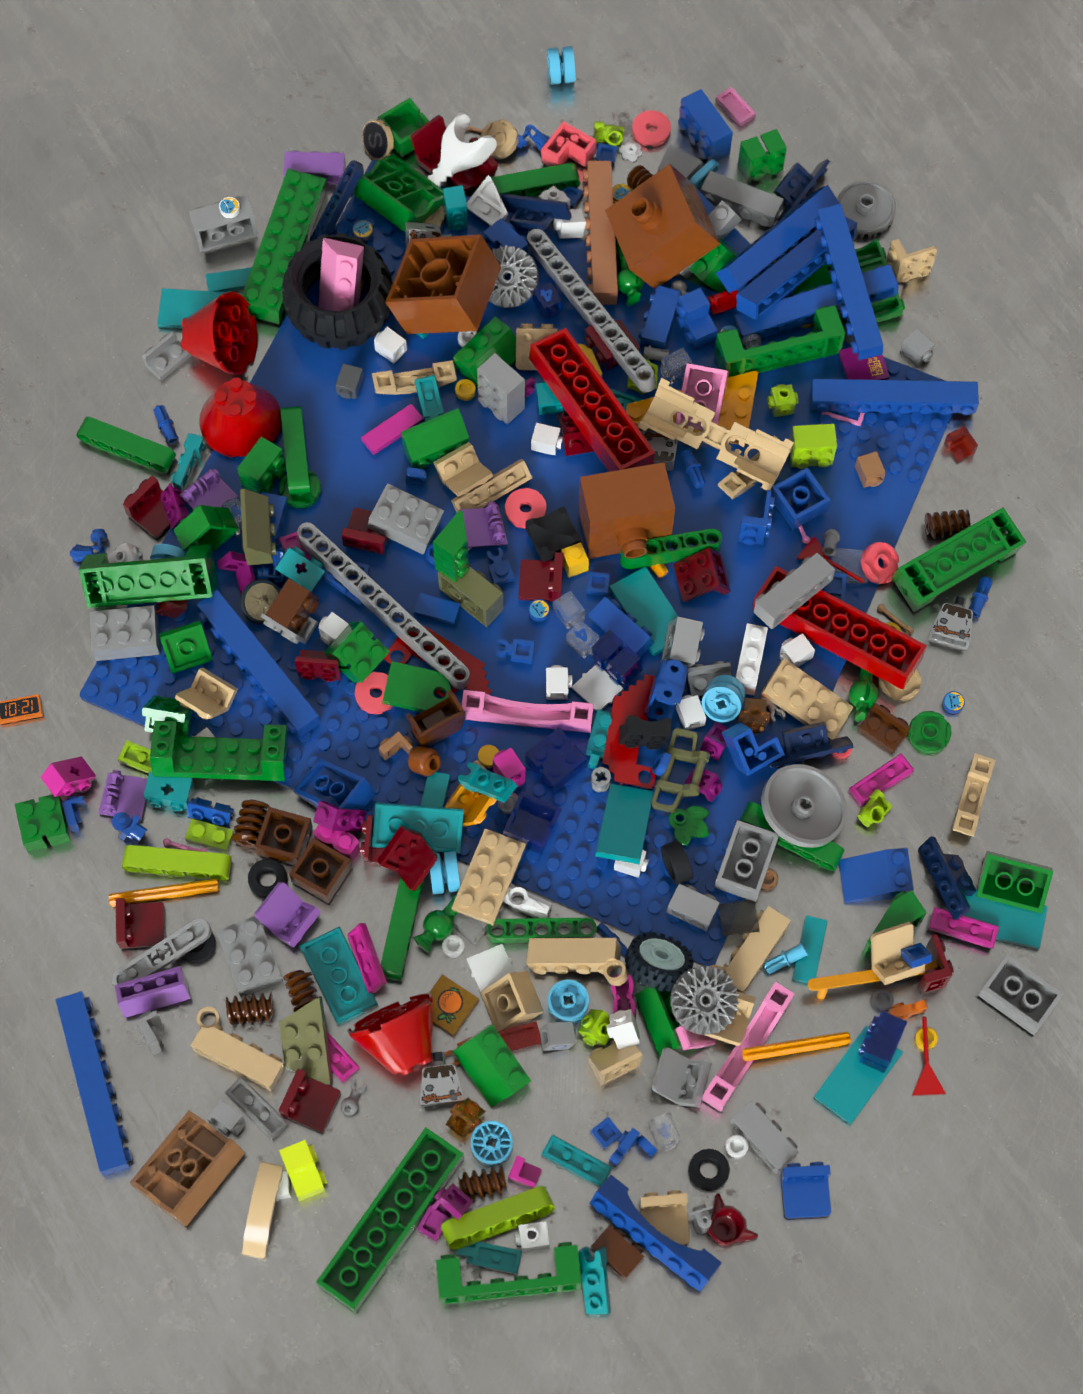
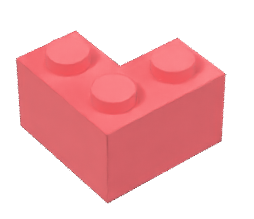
M563 121L541 149V163L550 167L564 164L570 158L586 167L587 161H590L596 154V139Z

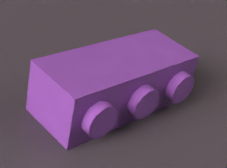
M285 151L284 177L289 168L325 178L326 184H338L346 169L345 153Z
M181 966L115 985L117 1002L125 1018L190 999L188 983Z

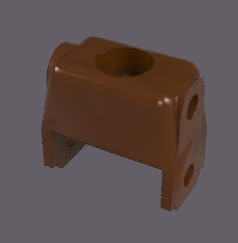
M451 690L447 692V699L414 717L410 713L406 715L412 736L419 746L422 745L429 748L462 728L466 719L465 712Z

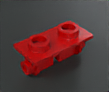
M726 290L706 297L710 303L712 314L715 315L737 307L736 296L738 291L735 290L729 293Z

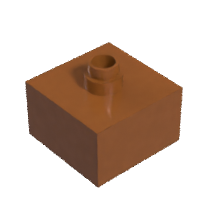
M668 164L605 210L629 269L654 289H657L658 285H663L720 245V241L695 185L671 164Z
M481 234L411 239L385 303L407 334L477 331L501 266Z
M665 462L580 477L578 514L588 559L621 553V550L626 558H637L647 552L646 544L648 539L672 535L675 505Z

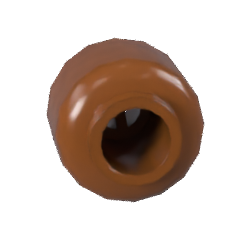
M418 746L409 754L408 765L414 773L431 776L440 767V756L435 749Z

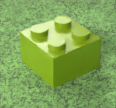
M835 424L792 427L790 441H793L794 444L790 451L791 467L804 469L809 466L827 467L833 465L837 449Z

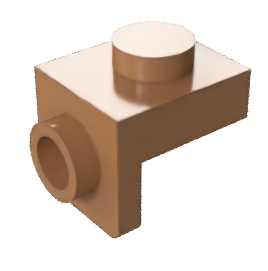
M397 732L391 738L387 737L380 743L379 754L385 761L401 748L409 755L413 750L412 746L414 744L407 735L403 737L400 732Z

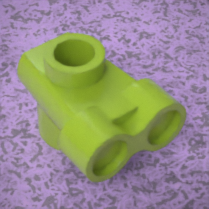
M604 121L594 122L593 138L596 139V144L608 142L610 145L615 146L623 141L624 126L604 124Z
M878 789L869 796L870 800L860 809L857 815L866 827H869L872 823H880L884 816L892 809L890 802L885 799V795Z

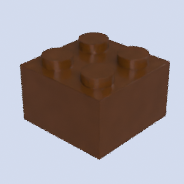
M288 578L267 611L266 616L298 635L299 631L302 632L307 626V619L310 614H313L319 607L320 598Z
M268 807L255 845L257 855L295 866L304 852L313 828L311 818Z
M312 838L289 873L292 883L329 904L351 870L352 863L348 857Z

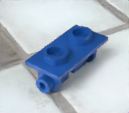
M196 797V799L192 798L191 802L188 801V818L230 828V817H233L234 809L231 808V805L216 802L213 808L211 807L212 801Z

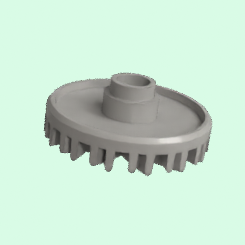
M871 181L852 183L846 186L837 198L842 205L845 217L857 222L856 237L859 234L861 238H863L864 234H869V238L871 235L876 237L877 232L882 234L883 231H887L888 226H891L896 210L894 198L885 187Z
M500 246L498 249H493L492 253L500 264L501 270L489 301L504 308H513L524 304L532 297L538 285V269L534 260L528 253L515 246ZM510 273L511 279L505 280V276Z
M698 966L685 971L675 982L671 993V1008L679 1024L686 1030L701 1035H711L726 1029L725 1027L732 1023L731 1020L735 1019V1011L739 1010L736 1007L739 1005V1002H737L739 993H736L737 987H734L732 984L734 982L733 979H729V975L724 974L723 970H718L716 967ZM704 996L706 999L705 1004L702 1003V998Z

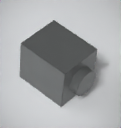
M343 364L336 382L337 394L345 399H357L364 380L363 369Z

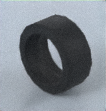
M675 840L661 846L663 862L674 884L678 885L692 880V867L681 843Z

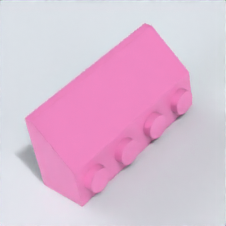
M328 238L323 239L319 308L328 311H342L353 308L359 303L364 246Z

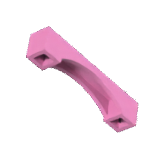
M463 691L462 708L465 712V720L591 733L594 705L592 703L572 701V703L534 704L497 698L487 695L485 692Z
M777 982L774 983L748 1025L742 1044L734 1047L703 1094L702 1100L722 1112L754 1061H744L742 1050L747 1047L765 1044L791 1003L795 993Z

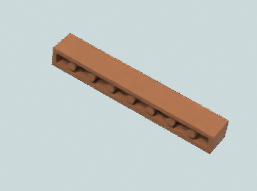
M587 161V169H583V181H587V185H584V197H587L588 200L584 202V213L588 214V218H585V230H589V234H586V246H590V251L586 253V261L590 263V267H587V280H591L588 288L602 305H616L618 288L615 233L605 212L607 208L613 205L611 161Z

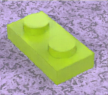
M127 740L118 757V762L149 774V772H152L150 762L151 749Z
M192 819L185 836V841L228 853L234 830Z

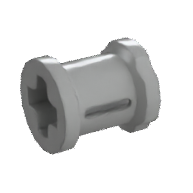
M598 767L593 770L591 784L594 791L600 793L609 789L611 774L608 769Z

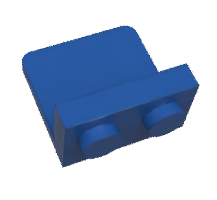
M767 490L762 518L742 515L738 542H743L746 545H763L764 538H769L775 497H771L772 490Z
M812 1162L810 1166L790 1163L787 1164V1167H783L781 1180L786 1218L827 1217L831 1214L828 1178L831 1175L830 1165H824V1162Z

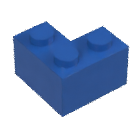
M701 288L678 297V306H676V323L679 328H683L688 344L691 343L694 349L716 341L718 329L709 316L710 303Z
M739 722L721 732L737 770L747 776L785 755L777 736L768 731H764L754 737L751 728Z

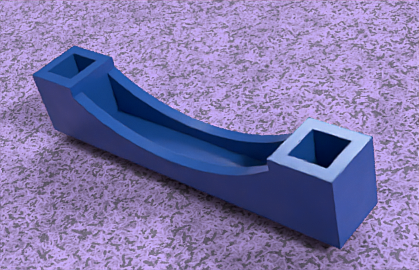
M610 1175L596 1191L589 1204L613 1222L616 1227L628 1234L635 1242L648 1250L651 1255L668 1266L671 1271L683 1278L690 1286L701 1292L722 1262L704 1248L700 1251L686 1247L659 1232L634 1206L627 1193L629 1188L613 1175Z

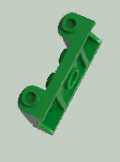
M878 239L873 240L864 247L855 249L862 272L871 271L878 266L888 265L884 247L881 248ZM899 294L871 303L877 323L902 316L903 310H905L904 301L902 298L900 299Z

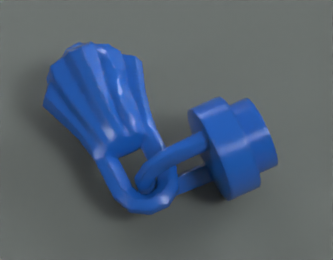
M529 124L525 127L524 134L518 136L517 146L520 149L523 146L526 147L528 142L525 138L529 136L540 151L551 137ZM532 129L536 132L534 135L530 133Z
M94 529L90 535L91 542L97 543V546L76 544L71 549L70 556L74 561L80 562L84 560L85 556L93 554L95 549L99 551V553L95 554L106 553V549L102 546V542L108 540L104 529Z
M285 548L276 549L277 555L273 556V575L268 574V567L257 568L256 580L271 578L275 583L283 581L284 575L281 573L280 577L277 576L275 566L285 553Z

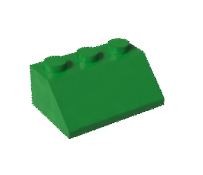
M495 316L454 355V368L478 387L477 369L493 354H497L510 367L516 362L515 334L510 327Z
M459 408L401 432L403 452L411 468L417 469L428 467L429 464L469 442V435Z
M460 510L433 541L435 569L455 583L460 577L464 578L469 571L466 529L463 512Z
M986 851L976 896L1042 914L1054 871L1048 866Z
M648 986L636 993L635 997L655 1043L656 1050L660 1056L662 1049L665 1047L671 1048L677 1053L685 1051L675 1030L681 1025L676 1020L671 1008L672 990L666 991L664 988L663 991H659L657 987L651 989Z
M493 1024L488 1025L452 1051L491 1108L531 1082V1079Z

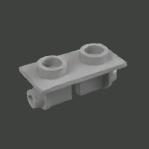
M706 1204L692 1208L693 1211L689 1214L688 1222L693 1221L695 1229L699 1234H706L708 1232L707 1230L712 1223L710 1214L713 1206L706 1207Z

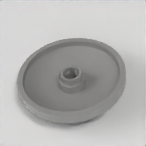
M803 764L782 767L773 773L763 788L761 805L768 824L781 838L794 845L807 848L826 845L837 837L846 823L847 805L841 789L830 776L815 767Z

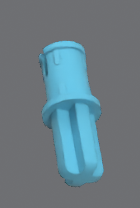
M801 942L785 952L782 950L781 954L764 962V967L769 974H772L787 965L790 967L791 963L808 956V952Z

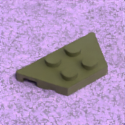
M319 996L281 1020L279 1026L285 1067L297 1071V1068L306 1071L308 1077L330 1085L333 1083L323 998Z

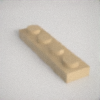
M520 459L494 474L485 484L476 486L465 495L455 497L451 502L456 512L460 509L483 508L488 502L495 501L532 479V476L525 461Z

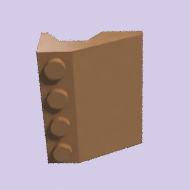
M188 1110L130 1181V1184L186 1227L245 1152L234 1140L226 1138L206 1121Z

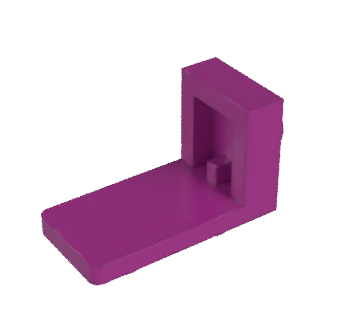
M230 551L217 561L219 569L235 571L240 595L244 588L255 580L252 565H247L245 554Z
M319 801L313 822L331 831L360 832L367 812L363 809L339 808L326 801Z

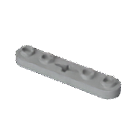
M195 919L120 967L112 976L114 987L116 984L157 973L202 944L211 935L212 928L210 924L203 919ZM159 950H162L164 952L168 951L164 955V960L160 958L156 959L159 956Z

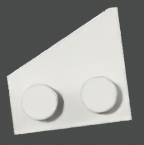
M487 176L467 202V209L491 226L500 218L505 220L509 214L491 177Z

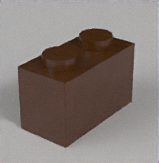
M609 1225L591 1245L590 1250L595 1254L597 1250L604 1246L607 1253L606 1264L626 1281L644 1260L645 1256L642 1254L644 1251L635 1242L630 1244L624 1239L626 1235L618 1227L612 1228Z

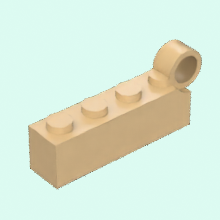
M770 906L765 911L760 910L754 920L757 922L753 929L748 928L742 938L745 940L742 946L739 947L737 945L730 956L733 959L729 965L725 963L723 967L719 965L709 966L723 970L724 974L729 975V979H733L734 982L732 984L734 987H737L736 991L746 992L790 925L791 920Z
M529 938L526 963L531 971L536 974H546V972H556L558 974H567L568 972H577L579 974L599 972L604 974L607 981L613 986L624 984L629 975L624 963L620 961L621 945L617 938ZM616 968L622 969V973L618 977H610L612 970Z
M213 1007L202 1008L197 1014V1023L200 1030L191 1044L193 1051L272 1092L285 1070L284 1064L281 1063L283 1060L272 1053L270 1056L262 1053L263 1049L254 1043H251L250 1046L242 1042L243 1038L235 1033L229 1035L223 1032L224 1028L220 1026L221 1018L218 1011ZM212 1013L216 1016L215 1022L208 1026L202 1024L203 1016Z

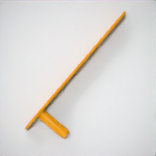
M936 960L925 964V971L938 968ZM872 970L813 978L808 981L807 986L812 991L818 990L817 997L824 999L829 988L881 980Z

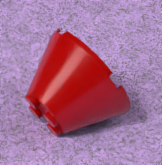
M226 292L189 317L183 318L182 349L187 350L190 355L230 375L245 373L248 364L253 363L257 350V325L255 317L250 315L247 308L250 306L248 301L237 292Z
M235 377L223 383L204 403L199 419L200 430L206 443L219 454L234 458V456H247L260 437L265 438L271 443L276 441L282 428L281 408L278 401L269 391Z
M431 993L411 996V1001L402 1005L397 1001L354 1023L355 1029L352 1031L349 1028L347 1032L355 1042L393 1075L401 1073V1075L408 1074L414 1070L413 1066L419 1063L424 1065L433 1060L431 1056L433 1037V997Z

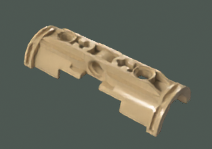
M661 378L655 397L644 418L640 421L638 428L644 431L650 428L672 440L677 439L696 449L699 448L701 442H704L720 450L716 459L737 468L738 472L762 483L761 488L771 490L794 442L786 438L783 442L758 429L755 432L736 422L733 423L731 430L711 422L716 412L695 403L694 398L670 387V382ZM678 412L685 415V421L682 424H676L673 421V416ZM689 417L693 418L690 422L694 424L701 422L703 431L694 433V428L689 425L688 429H685L684 427L687 425ZM738 440L739 446L743 448L745 444L749 445L745 450L744 457L740 455L742 453L741 450H731L730 442ZM751 449H757L760 452L758 460L752 461L748 458V452Z

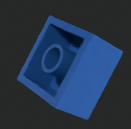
M808 467L772 487L771 497H775V506L792 530L827 512L831 501Z

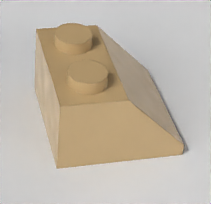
M528 971L508 973L480 992L493 1026L498 1033L529 1022L544 1012Z
M613 1040L611 1046L605 1049L599 1047L590 1053L591 1056L588 1057V1063L601 1086L641 1066L643 1055L636 1045L618 1050L615 1040Z

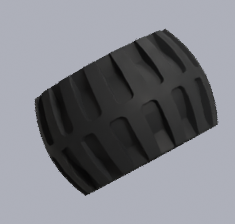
M337 233V235L324 234L313 241L309 240L303 244L301 250L292 256L284 274L282 296L287 315L302 336L312 343H318L323 348L330 349L331 347L346 350L348 347L363 345L367 339L374 337L381 330L391 311L385 302L393 282L390 271L381 255L371 245L368 246L364 240L356 236L355 238L347 236L344 233ZM324 238L364 246L361 279H364L370 290L364 300L353 308L342 311H328L313 305L306 297L309 288L320 279Z

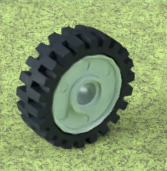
M646 932L633 938L625 957V967L629 969L630 975H634L633 978L636 981L641 980L640 983L642 985L649 984V988L654 989V987H657L659 991H663L664 988L666 991H671L677 979L685 971L693 968L694 959L691 957V952L687 951L688 948L685 945L681 946V942L678 940L674 942L673 937L665 938V934L662 933L657 936L656 932H652L651 935Z

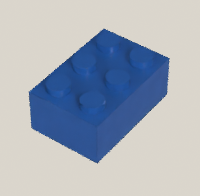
M700 89L682 98L678 123L680 128L689 135L691 143L697 146L701 157L707 161L711 159L719 161L730 155L733 132L703 90Z

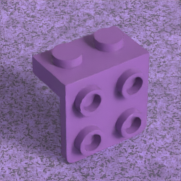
M278 882L256 910L255 917L279 941L295 947L308 928L315 922L321 911L317 907L304 902L284 882Z

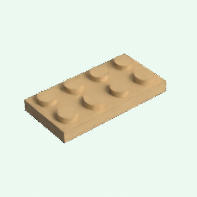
M785 658L780 661L761 692V695L805 726L824 721L827 727L828 740L836 738L854 708Z
M485 828L455 898L452 910L494 926L525 851L526 843Z

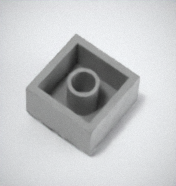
M676 617L668 623L661 662L664 659H674L686 665L687 668L698 662L700 658L698 645L699 641L703 640L705 629L702 628L703 622L683 617Z

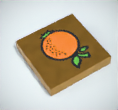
M443 974L429 992L433 997V1023L454 1037L479 1002V998Z

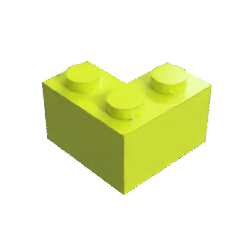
M306 1140L279 1150L299 1201L325 1191L323 1184H326L327 1181L323 1170H317L315 1163L319 1162L312 1144L308 1146Z

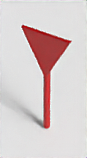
M815 536L796 557V559L804 560L818 553L833 567L864 583L863 578L830 560L828 556L824 555V552H822L823 548Z
M924 1016L922 1017L925 1065L912 1095L946 1094L929 1064L927 1018Z

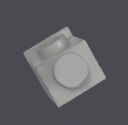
M222 1100L218 1102L207 1116L208 1122L212 1125L217 1122L215 1126L225 1134L229 1131L233 1135H238L244 1127L243 1116Z

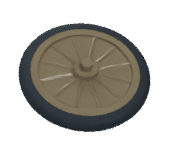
M257 579L250 582L244 588L240 597V607L245 617L253 623L263 624L265 619L260 616L262 613L266 615L281 591L279 587L267 579Z

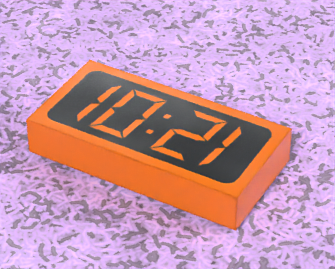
M39 694L0 701V725L43 717Z

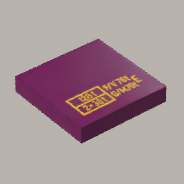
M852 348L839 350L838 354L846 379L889 380L890 376L883 355L858 360L857 353L853 354Z

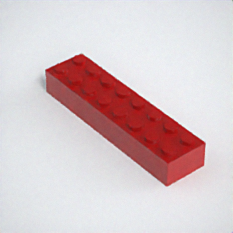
M566 328L530 345V361L609 472L653 464L655 451Z
M775 566L756 594L753 610L755 609V600L758 596L769 592L777 581L781 582L788 574L787 571ZM820 590L779 623L799 635L803 633L808 640L902 690L922 661L927 645L823 590Z

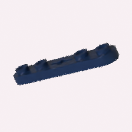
M353 160L347 165L309 239L310 241L319 238L320 235H331L335 231L336 224L349 198L353 196L355 187L364 174L363 165L358 161Z

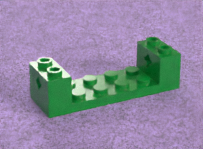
M823 306L815 310L812 332L805 336H793L784 341H772L767 345L752 346L744 350L737 329L731 331L724 330L717 334L714 355L719 369L729 371L728 378L752 371L762 373L838 354L839 350L842 349L845 331L836 306Z
M1002 507L900 566L891 578L913 612H916L931 603L937 595L995 561L999 560L1001 562L1017 553L1025 545L1026 540L1005 508Z
M211 544L189 546L185 557L109 563L107 553L91 554L85 556L78 569L87 608L213 597L218 585Z
M154 721L150 751L153 777L285 781L288 751L287 726L264 724L263 739L190 737L178 735L177 721Z
M572 1242L558 1243V1247H554L553 1256L556 1276L552 1277L551 1273H542L537 1275L538 1278L528 1279V1276L524 1275L516 1276L514 1281L506 1282L504 1278L491 1279L490 1283L481 1284V1281L477 1280L467 1282V1286L462 1285L460 1258H455L454 1254L440 1256L441 1259L436 1260L440 1304L581 1290L578 1246L572 1245Z

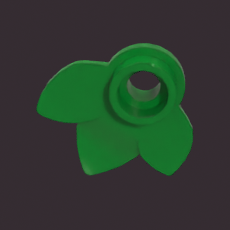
M691 806L686 810L677 809L675 813H670L669 824L674 829L675 839L682 845L688 846L691 837H708L709 829L703 820L708 816L709 811L700 806ZM682 816L684 820L679 822L676 820V817Z

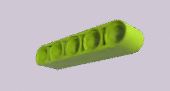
M126 845L122 869L137 873L228 880L232 857L222 853Z
M538 1186L465 1213L458 1220L455 1217L449 1219L441 1225V1230L449 1248L457 1250L519 1227V1225L546 1217L555 1210V1206L545 1186Z

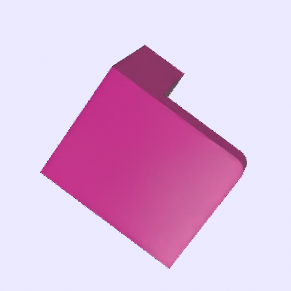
M517 1155L508 1175V1181L530 1190L536 1187L542 1169L526 1163L525 1158Z

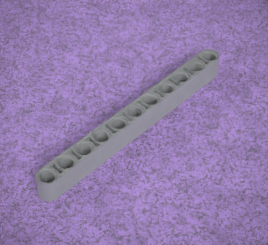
M541 229L531 230L527 235L530 250L586 323L589 326H593L614 355L615 360L637 388L642 392L652 391L656 386V381L651 366L544 231Z
M307 522L299 526L298 542L313 558L321 562L328 572L432 669L446 677L453 688L460 690L468 685L469 669L315 525ZM305 533L312 534L310 538H305L302 535ZM319 547L327 548L325 552H320L317 549ZM334 561H341L342 565L335 566L332 563ZM349 575H356L358 578L350 580L347 577ZM365 589H371L373 592L371 594H365L362 591ZM380 603H386L388 607L380 608L377 605ZM395 617H401L403 621L397 623L394 622L393 619ZM411 631H416L419 635L416 637H411L408 635V633ZM430 645L434 650L426 651L423 647ZM444 659L447 660L449 664L443 666L439 664V661ZM456 674H462L465 678L463 680H457L454 676Z

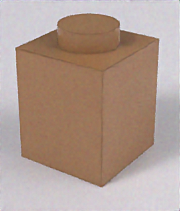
M877 451L857 457L855 468L863 487H876L884 481L886 472Z

